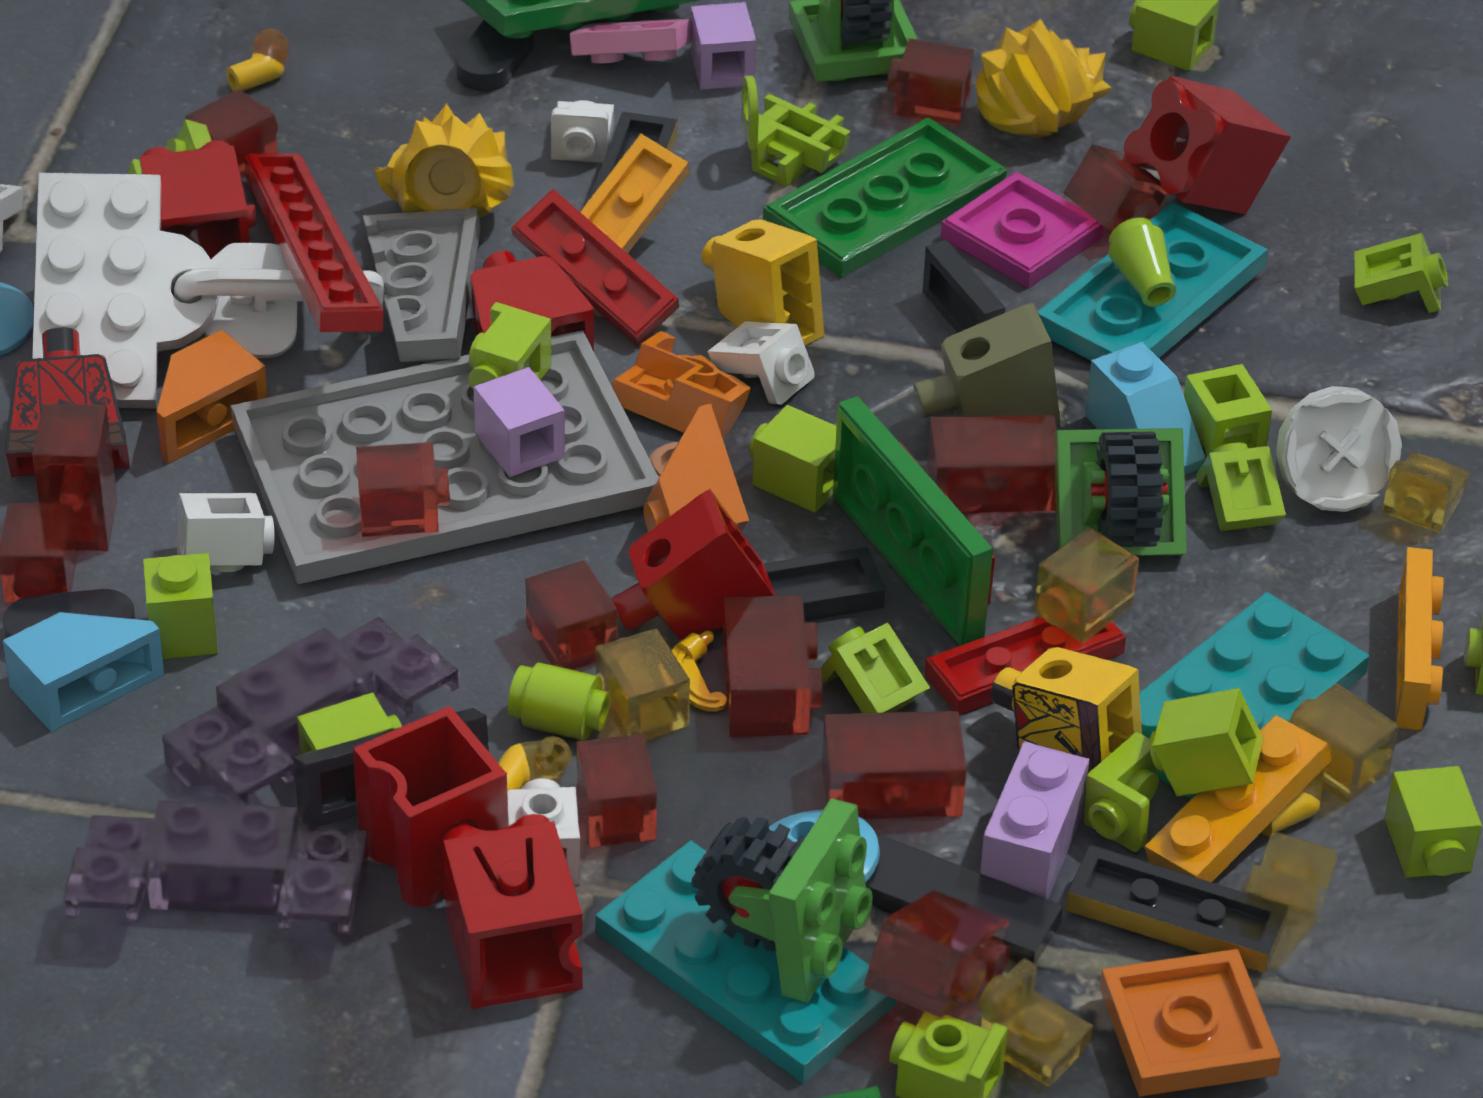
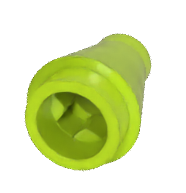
M1133 218L1118 225L1109 237V258L1139 293L1146 306L1157 307L1167 303L1174 297L1176 287L1171 276L1163 231L1146 218Z

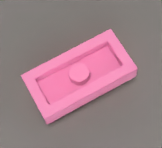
M691 19L586 24L570 33L572 55H591L592 63L621 61L624 59L623 53L643 52V60L646 61L671 59L676 57V50L693 41Z

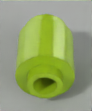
M538 662L534 667L524 665L518 667L509 691L507 712L509 717L521 719L523 727L586 741L591 735L592 730L601 731L603 729L610 709L611 695L610 692L602 691V679L600 676Z

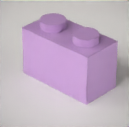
M1023 742L984 833L981 874L1049 899L1083 815L1086 777L1089 767L1088 758Z

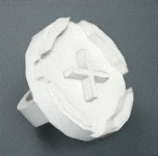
M1331 386L1309 393L1291 408L1279 429L1276 458L1281 477L1296 496L1321 510L1347 512L1368 505L1380 495L1377 492L1384 487L1387 480L1391 482L1399 468L1402 442L1397 421L1388 409L1383 407L1380 401L1356 388Z

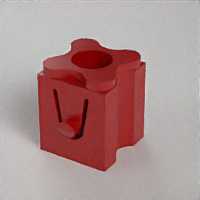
M1169 76L1168 80L1160 82L1154 88L1151 99L1152 108L1142 126L1127 136L1124 143L1126 159L1132 164L1139 165L1141 168L1157 171L1163 190L1177 196L1183 202L1246 215L1291 136L1232 90Z
M214 140L204 144L198 150L172 152L163 147H154L148 149L140 156L142 175H161L160 231L187 237L201 246L210 259L229 244L250 243L249 228L256 227L255 205H246L234 145L230 146L224 141Z
M451 706L353 748L358 834L366 843L368 855L373 860L388 864L397 870V883L400 886L401 896L405 902L418 907L429 906L435 903L441 897L445 885L444 854L441 847L443 836L448 831L460 826H472L485 831H494L508 827L507 773Z
M530 814L499 830L485 831L472 826H460L448 831L441 840L445 873L443 895L446 902V917L471 1009L583 989V968L575 944V940L582 936V911L555 822L550 821L541 814Z

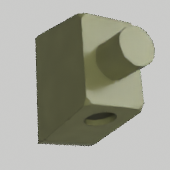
M1033 303L1020 306L947 337L941 344L945 374L913 383L916 402L923 418L953 410L964 436L971 440L1061 426L1052 343Z

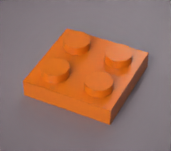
M1238 949L1102 969L1099 988L1139 1097L1278 1076L1281 1056Z

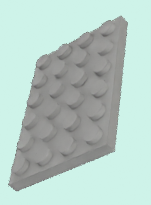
M583 330L551 337V367L540 380L565 410V457L512 477L507 475L475 434L474 390L471 388L468 380L473 368L469 366V355L231 405L233 427L268 513L273 517L274 528L297 584L644 506L648 502L647 497L659 477Z

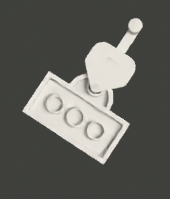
M39 173L32 359L43 358V332L58 327L75 329L79 332L81 355L100 354L105 356L119 408L156 409L157 359L159 351L182 348L202 336V334L208 337L220 330L226 332L255 358L280 356L293 345L297 335V301L305 300L278 245L270 243H232L210 259L201 246L187 237L160 231L161 175ZM363 271L380 305L383 306L384 283L382 277L377 272Z

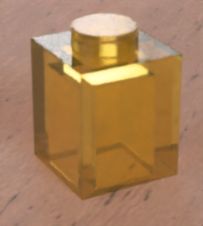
M1087 528L1039 564L1034 612L1045 618L1053 626L1059 627L1080 642L1085 643L1133 606L1139 558L1092 528Z
M657 628L596 647V675L602 679V691L610 692L611 695L609 715L628 745L689 726L690 679Z
M1338 683L1315 700L1311 698L1306 699L1293 712L1289 720L1290 723L1327 742L1332 761L1313 781L1344 803L1349 804L1390 772L1399 725Z

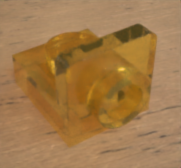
M1412 451L1406 462L1395 461L1390 469L1382 512L1441 533L1467 490L1470 471L1446 463L1438 458Z
M1273 833L1270 836L1262 865L1254 864L1246 892L1289 906L1288 909L1320 918L1338 855L1333 849L1281 833Z
M1023 958L1006 976L1001 974L995 976L985 988L978 1005L979 1011L983 1013L981 1027L991 1030L994 1022L1008 1027L1005 1060L1050 1087L1091 1044L1093 1025L1034 991L1037 965Z

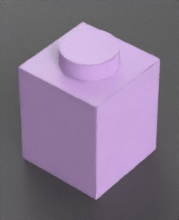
M746 3L691 6L693 41L690 42V52L700 90L742 87L743 76L752 75L755 79L756 38Z
M530 367L474 386L475 434L509 477L565 457V410Z

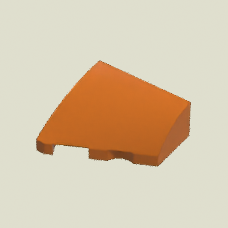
M659 331L641 344L636 364L613 380L612 388L622 407L684 433L698 407L711 403L722 438L724 439L738 419L747 401L751 387L736 377L720 371L713 362L702 355L674 354L672 349L676 338L668 333Z

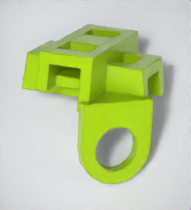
M743 76L741 119L748 148L751 150L752 171L787 187L809 168L822 173L846 153L851 131L843 128V117L835 115L828 121L816 115L817 105L811 102L803 108H799L771 94L764 97L765 113L761 115L758 109V96L754 76ZM780 158L781 160L778 162V167L772 164Z

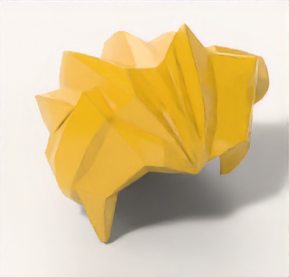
M1041 19L1019 32L1006 28L999 38L995 49L981 54L983 67L975 85L978 96V109L990 125L1001 131L1016 135H1028L1034 138L1047 137L1053 132L1058 133L1059 128L1081 119L1088 108L1098 98L1110 93L1112 88L1103 81L1106 52L1089 55V48H1075L1069 39H1060L1051 29L1049 32Z
M447 103L432 122L425 117L423 122L415 121L409 143L401 145L393 153L386 167H374L380 188L387 196L398 202L403 213L478 208L479 218L493 212L507 200L515 185L512 165L507 160L505 131L493 133L492 128L487 127L480 112L470 122L464 124L453 114Z

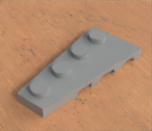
M478 208L363 215L375 269L382 277L384 283L383 300L399 361L432 363L460 358L470 298V275L474 272L481 230Z

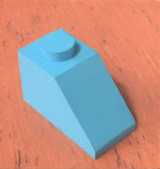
M1143 342L1091 360L1085 416L1097 429L1183 428L1184 475L1199 470L1206 457L1177 376Z
M59 612L3 640L9 687L50 732L164 676L160 630L153 621Z

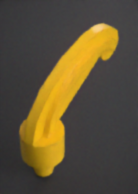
M704 631L700 635L691 633L674 646L668 655V675L675 689L690 704L704 711L718 712L726 707L727 698L721 692L710 694L695 663L707 654V645L714 639L711 631Z

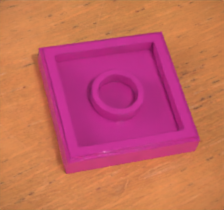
M1015 172L941 222L940 237L1029 289L1103 237L1104 221L1022 174Z

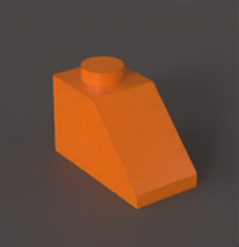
M223 330L171 355L157 408L161 458L167 464L234 431L231 405L268 398L265 365Z
M711 403L698 407L647 497L648 502L644 504L643 512L648 532L708 489H711L741 532L749 521Z

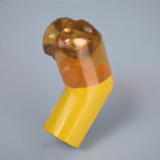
M269 28L259 32L252 42L254 48L251 59L226 68L227 81L235 93H240L282 76L290 48L285 35L280 31Z

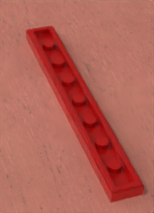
M299 153L248 154V156H245L244 175L319 332L383 331V308L302 155Z

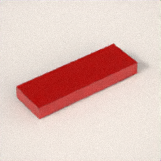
M554 189L550 190L511 227L513 237L536 257L547 256L553 258L591 305L637 346L680 307L678 297Z
M1091 597L926 658L924 675L954 713L960 716L993 703L991 699L992 686L997 675L1004 668L1011 667L1022 672L1048 649L1056 647L1108 660L1124 654L1126 636Z

